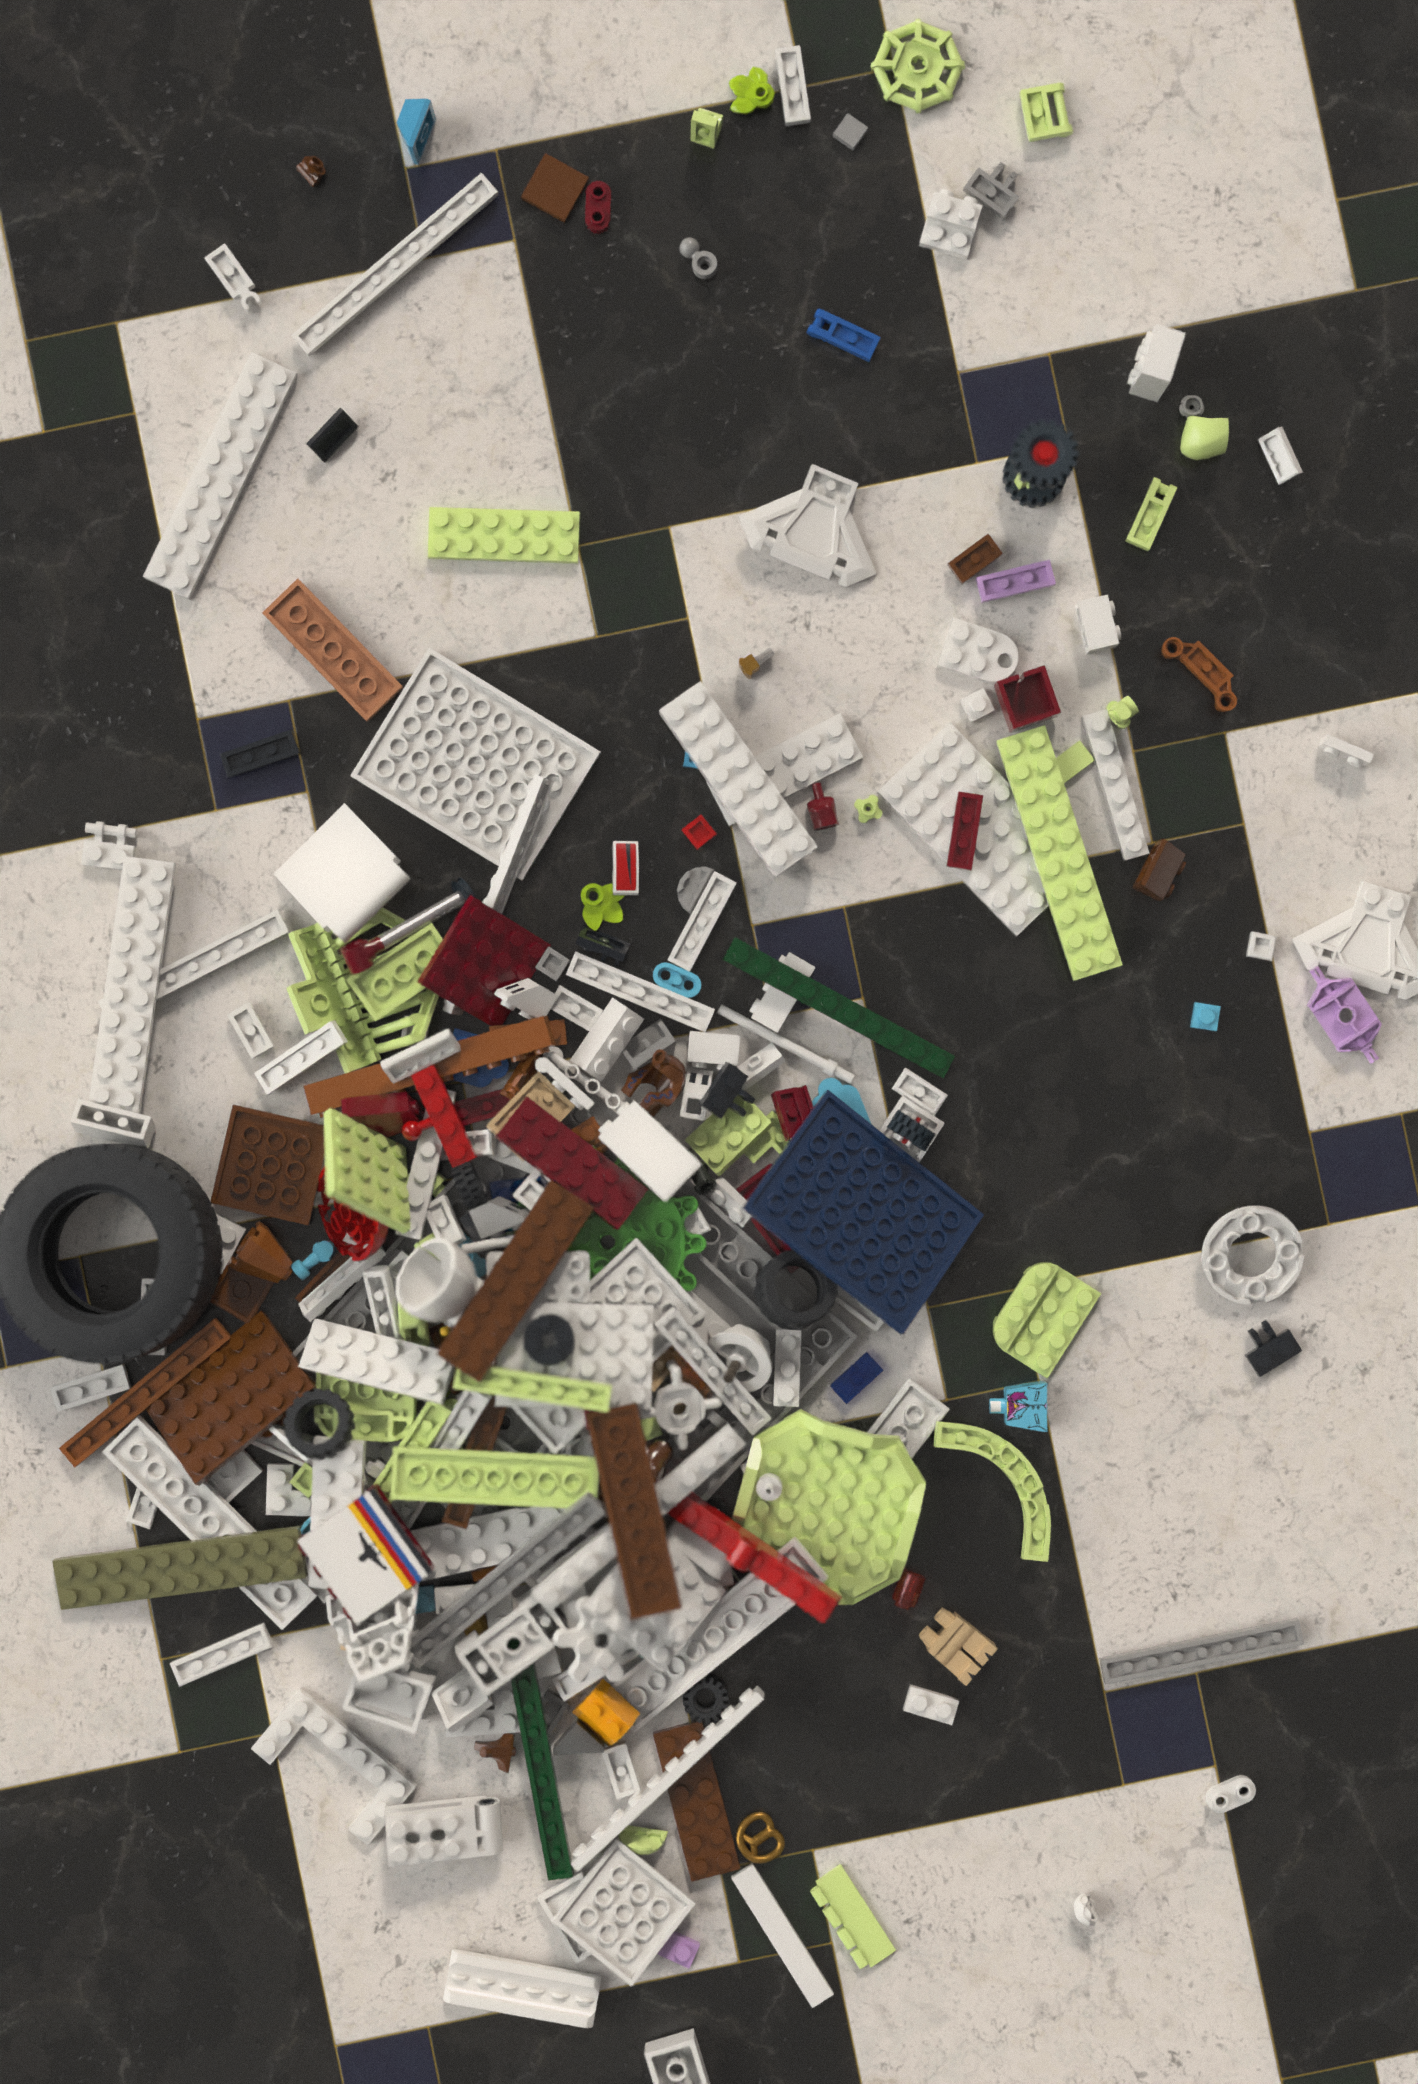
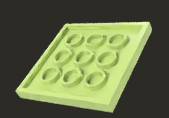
M333 1108L325 1111L327 1196L403 1234L411 1230L409 1192L406 1188L408 1183L406 1147Z

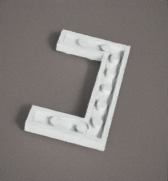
M476 1584L435 1587L436 1614H441ZM512 1591L487 1611L488 1629L513 1612ZM509 1679L493 1691L494 1706L487 1708L454 1733L449 1732L446 1728V1737L520 1732L511 1680Z
M300 1688L251 1749L271 1765L302 1726L305 1727L379 1789V1792L348 1829L368 1846L385 1825V1806L402 1804L416 1788L417 1784Z

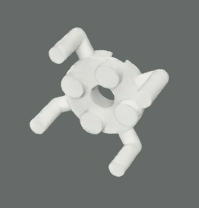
M668 1360L666 1367L671 1373L672 1384L661 1388L657 1392L654 1406L651 1409H639L641 1419L656 1418L663 1429L674 1434L673 1440L678 1448L685 1450L688 1447L687 1433L693 1431L697 1424L703 1420L705 1410L719 1408L722 1405V1401L713 1390L707 1393L708 1399H703L700 1392L693 1385L682 1382L681 1369L674 1360ZM677 1403L686 1404V1409L682 1414L673 1413V1408Z

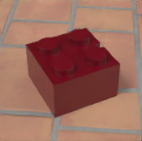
M1045 665L1025 671L1020 677L1017 674L999 680L994 685L1010 733L1056 718L1061 714Z

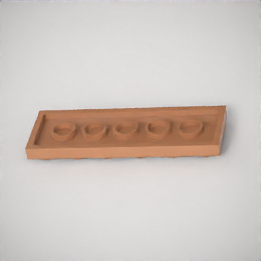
M298 578L262 612L367 722L404 688Z

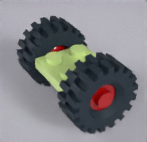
M1039 420L1038 424L1034 422L1029 424L1028 428H1024L1017 437L1012 452L1004 465L1002 481L1006 485L1004 488L1006 493H1011L1010 498L1013 501L1019 500V505L1029 504V508H1035L1036 505L1042 507L1047 502L1051 503L1060 494L1066 479L1069 478L1075 468L1079 451H1076L1078 446L1077 440L1073 441L1072 437L1074 434L1071 431L1067 433L1064 430L1066 426L1062 423L1059 427L1055 425L1056 421L1050 420L1049 423H1045V420Z

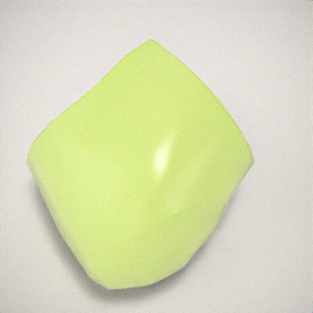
M1187 417L1181 439V453L1194 460L1209 459L1213 456L1225 454L1229 437L1228 418Z

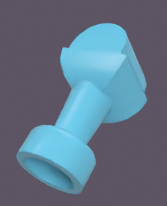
M331 1240L316 1242L312 1249L313 1252L303 1262L296 1260L291 1265L292 1270L302 1281L310 1276L309 1269L320 1262H327L332 1259L336 1248Z

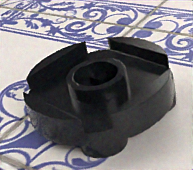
M556 1314L540 1315L528 1324L524 1332L525 1351L534 1362L543 1366L558 1365L567 1360L575 1347V1335L570 1323L565 1318ZM551 1332L555 1334L553 1339L557 1342L555 1345L550 1344L549 1347L544 1346L545 1341L541 1338L543 1335L548 1336Z

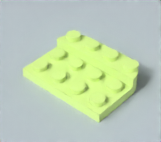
M1041 1262L1031 1267L1029 1266L1023 1272L1024 1275L998 1316L994 1318L992 1325L994 1339L1003 1351L1048 1379L1101 1293L1061 1267L1050 1262Z
M316 1373L317 1388L322 1390L328 1389L337 1393L350 1405V1409L355 1417L353 1418L355 1429L351 1433L354 1440L401 1441L417 1418V1398ZM327 1404L314 1407L315 1423L318 1424L320 1430L326 1436L331 1437L335 1433L339 1422L337 1411Z

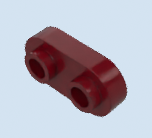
M594 181L586 190L585 222L591 232L600 234L605 232L610 226L611 190L605 182ZM597 190H601L603 194L601 196H595L594 192ZM595 215L602 216V219L600 221H595L593 217Z

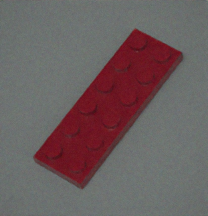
M527 1096L495 1136L496 1139L551 1181L594 1207L593 1213L616 1231L648 1191L640 1182Z

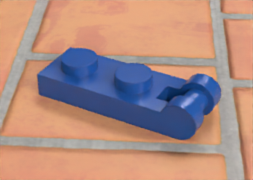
M817 309L814 315L815 321L813 325H809L806 331L807 334L870 362L881 337L825 310ZM824 323L831 325L828 331L822 329Z

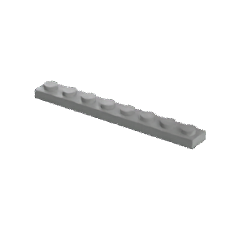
M1298 1618L1100 1657L1099 1659L1104 1683L1107 1685L1304 1645L1300 1621Z

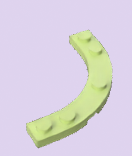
M936 1421L934 1447L977 1453L993 1462L1009 1478L1018 1494L1023 1511L1024 1529L1021 1558L1048 1562L1051 1536L1049 1504H1047L1043 1484L1031 1463L1010 1442L988 1430L972 1425Z

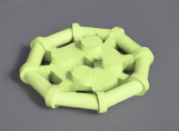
M915 19L914 22L893 31H886L883 34V41L874 62L871 63V70L875 72L884 93L883 98L886 101L890 100L913 109L915 113H921V110L945 100L950 101L953 98V91L962 70L965 69V62L962 61L952 38L953 34L949 30L946 32L921 22V19ZM914 33L915 38L908 43H901L899 40ZM921 33L938 40L934 43L921 37ZM944 45L950 60H944L940 54V48ZM891 47L897 50L893 61L886 60ZM921 60L922 66L925 68L915 70L911 63ZM944 69L951 70L946 84L940 81ZM885 70H892L896 82L892 86ZM903 87L915 92V99L899 93V89ZM933 87L937 89V93L922 99V92H928Z

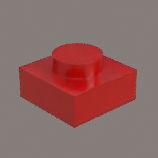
M701 814L682 829L684 835L697 850L717 835Z

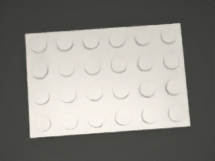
M533 1303L497 1357V1367L611 1384L609 1408L637 1402L639 1409H651L654 1305ZM540 1315H559L570 1323L574 1331V1350L567 1360L558 1365H540L534 1362L524 1349L523 1336L525 1329L533 1319ZM550 1332L548 1336L543 1335L541 1339L545 1341L544 1346L549 1347L550 1344H556L557 1341L553 1339L555 1334ZM496 1395V1406L579 1408Z

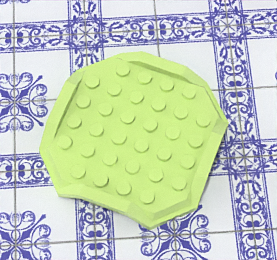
M800 1409L785 1417L783 1421L772 1427L769 1426L754 1435L732 1520L777 1551L796 1536L828 1575V1578L822 1583L843 1596L838 1605H854L900 1579L918 1522L926 1481L917 1465L914 1464L899 1436L875 1435L823 1421ZM767 1473L777 1475L782 1481V1492L773 1501L763 1500L759 1497L756 1490L758 1479Z

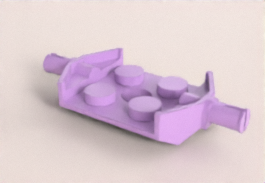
M1319 966L1311 969L1309 973L1317 982V987L1307 1003V1007L1311 1009L1336 1047V1051L1350 1052L1360 1050L1364 1053L1370 1064L1375 1062L1374 1060H1378L1379 1057L1371 1046L1382 1023L1352 978L1329 979L1324 976ZM1344 1008H1349L1352 1011V1018L1348 1022H1342L1339 1018V1013Z

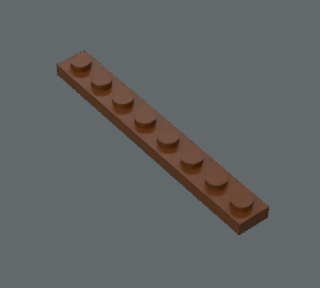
M217 1318L212 1320L59 1448L74 1468L77 1467L146 1410L154 1401L231 1339V1335Z

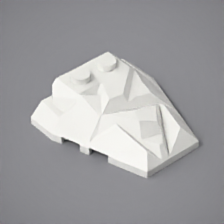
M419 1583L407 1589L357 1625L353 1619L349 1620L342 1610L344 1606L339 1599L335 1600L331 1595L326 1596L328 1620L331 1626L336 1629L339 1635L338 1640L345 1647L348 1653L347 1658L360 1683H366L407 1666Z

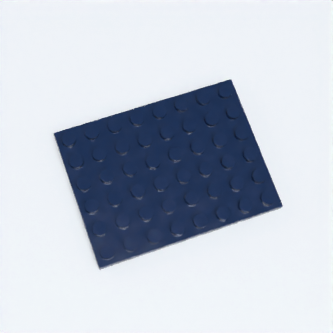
M826 1090L741 1208L900 1335L906 1332L984 1215L829 1090Z

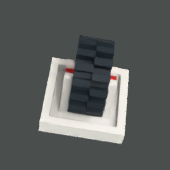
M901 1096L879 1131L920 1162L945 1123L909 1099Z

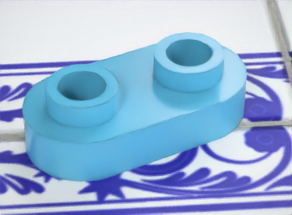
M660 963L653 971V979L658 986L684 997L692 998L701 990V981L696 974L671 963ZM663 971L670 972L671 976L668 980L661 978ZM686 981L693 982L694 986L691 990L684 988Z

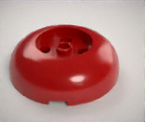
M325 1166L318 1177L317 1189L318 1192H321L323 1204L318 1205V1210L329 1239L334 1243L335 1248L343 1256H351L352 1261L367 1259L380 1250L387 1238L389 1226L327 1196ZM330 1199H333L335 1210L332 1211L330 1221L327 1222L325 1214L330 1210L328 1202ZM346 1233L353 1238L357 1245L348 1243L345 1245L346 1242L343 1239Z

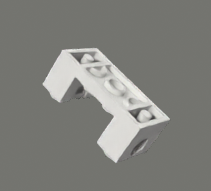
M538 1584L517 1599L519 1604L517 1609L479 1636L476 1630H474L454 1644L457 1657L486 1696L556 1646L553 1636L558 1629H568L555 1608L548 1612L532 1595V1590ZM516 1637L520 1639L521 1644L519 1648L510 1650L506 1647L507 1641L510 1638Z

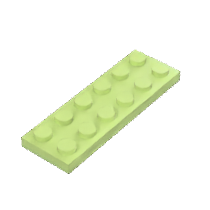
M429 507L428 558L578 563L580 512Z

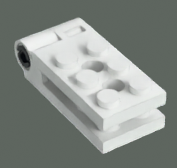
M484 1795L385 1806L389 1867L493 1856L503 1851L500 1800L496 1797H486ZM435 1829L443 1830L439 1833L433 1832ZM409 1832L417 1833L416 1835H408Z

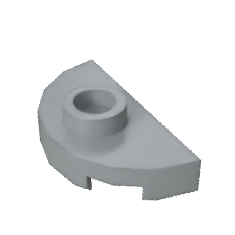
M708 867L694 868L687 871L680 879L677 888L678 900L682 908L689 914H691L714 869Z

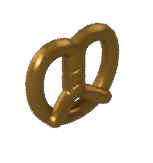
M754 1812L747 1816L740 1823L736 1832V1842L740 1852L753 1863L770 1862L777 1858L784 1850L785 1841L783 1835L774 1828L772 1818L765 1812ZM760 1819L766 1823L767 1827L753 1837L744 1833L746 1828L756 1820ZM770 1837H774L777 1841L776 1848L766 1855H758V1846ZM744 1841L750 1844L751 1852L746 1847Z

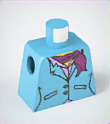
M1036 1381L1004 1387V1398L989 1399L990 1414H1004V1423L1008 1426L1047 1432V1383L1045 1381Z

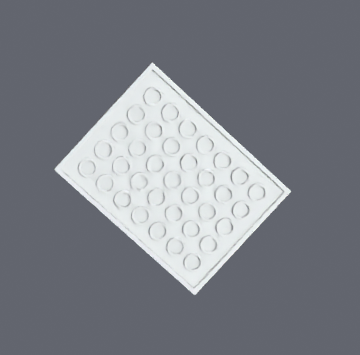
M428 648L350 776L497 866L500 865V856L508 845L509 833L515 827L519 817L518 810L528 794L527 788L530 781L533 780L535 774L554 781L517 874V878L523 881L601 752L456 663Z

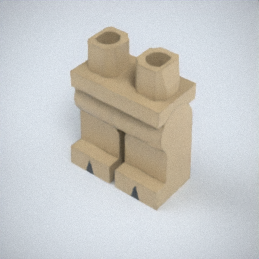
M942 1607L934 1617L942 1625L940 1630L936 1633L927 1625L920 1632L919 1637L926 1645L928 1652L967 1686L981 1669L977 1662L984 1666L998 1648L993 1641L963 1619L958 1613L954 1612L952 1614ZM965 1651H967L971 1656H973L975 1660L972 1657H970Z

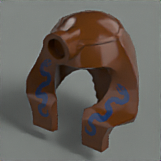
M659 1049L653 1054V1060L650 1063L628 1074L626 1083L621 1091L631 1098L640 1084L647 1083L655 1086L656 1092L647 1093L639 1104L654 1118L664 1106H671L682 1093L686 1083L687 1072L684 1064L677 1057Z

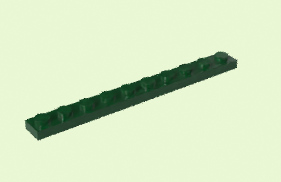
M737 938L733 939L723 958L725 962L941 1078H944L955 1058L954 1055Z
M516 1637L510 1638L507 1641L506 1647L510 1650H515L519 1648L521 1641ZM534 1661L510 1680L548 1881L572 1878L574 1876V1869L571 1865V1853Z

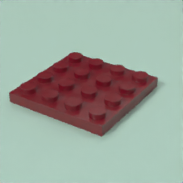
M470 895L417 983L490 1026L503 1025L511 1010L500 1004L502 999L494 994L495 991L521 980L531 979L536 971V965L551 945Z

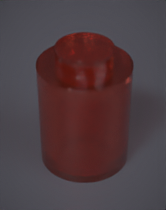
M903 1569L892 1599L896 1601L895 1605L905 1610H909L910 1607H916L926 1578L916 1572Z

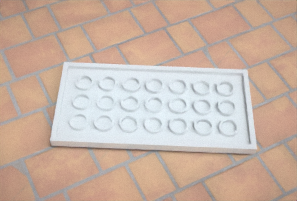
M949 722L877 793L945 863H947L958 791L983 795L972 870L950 869L1015 936H1018L1049 904L1009 782Z
M637 1238L590 1280V1300L587 1303H574L654 1305L652 1363L672 1345L654 1325L660 1318L674 1307L692 1327L705 1314L702 1308ZM511 1406L554 1454L586 1426L583 1408Z

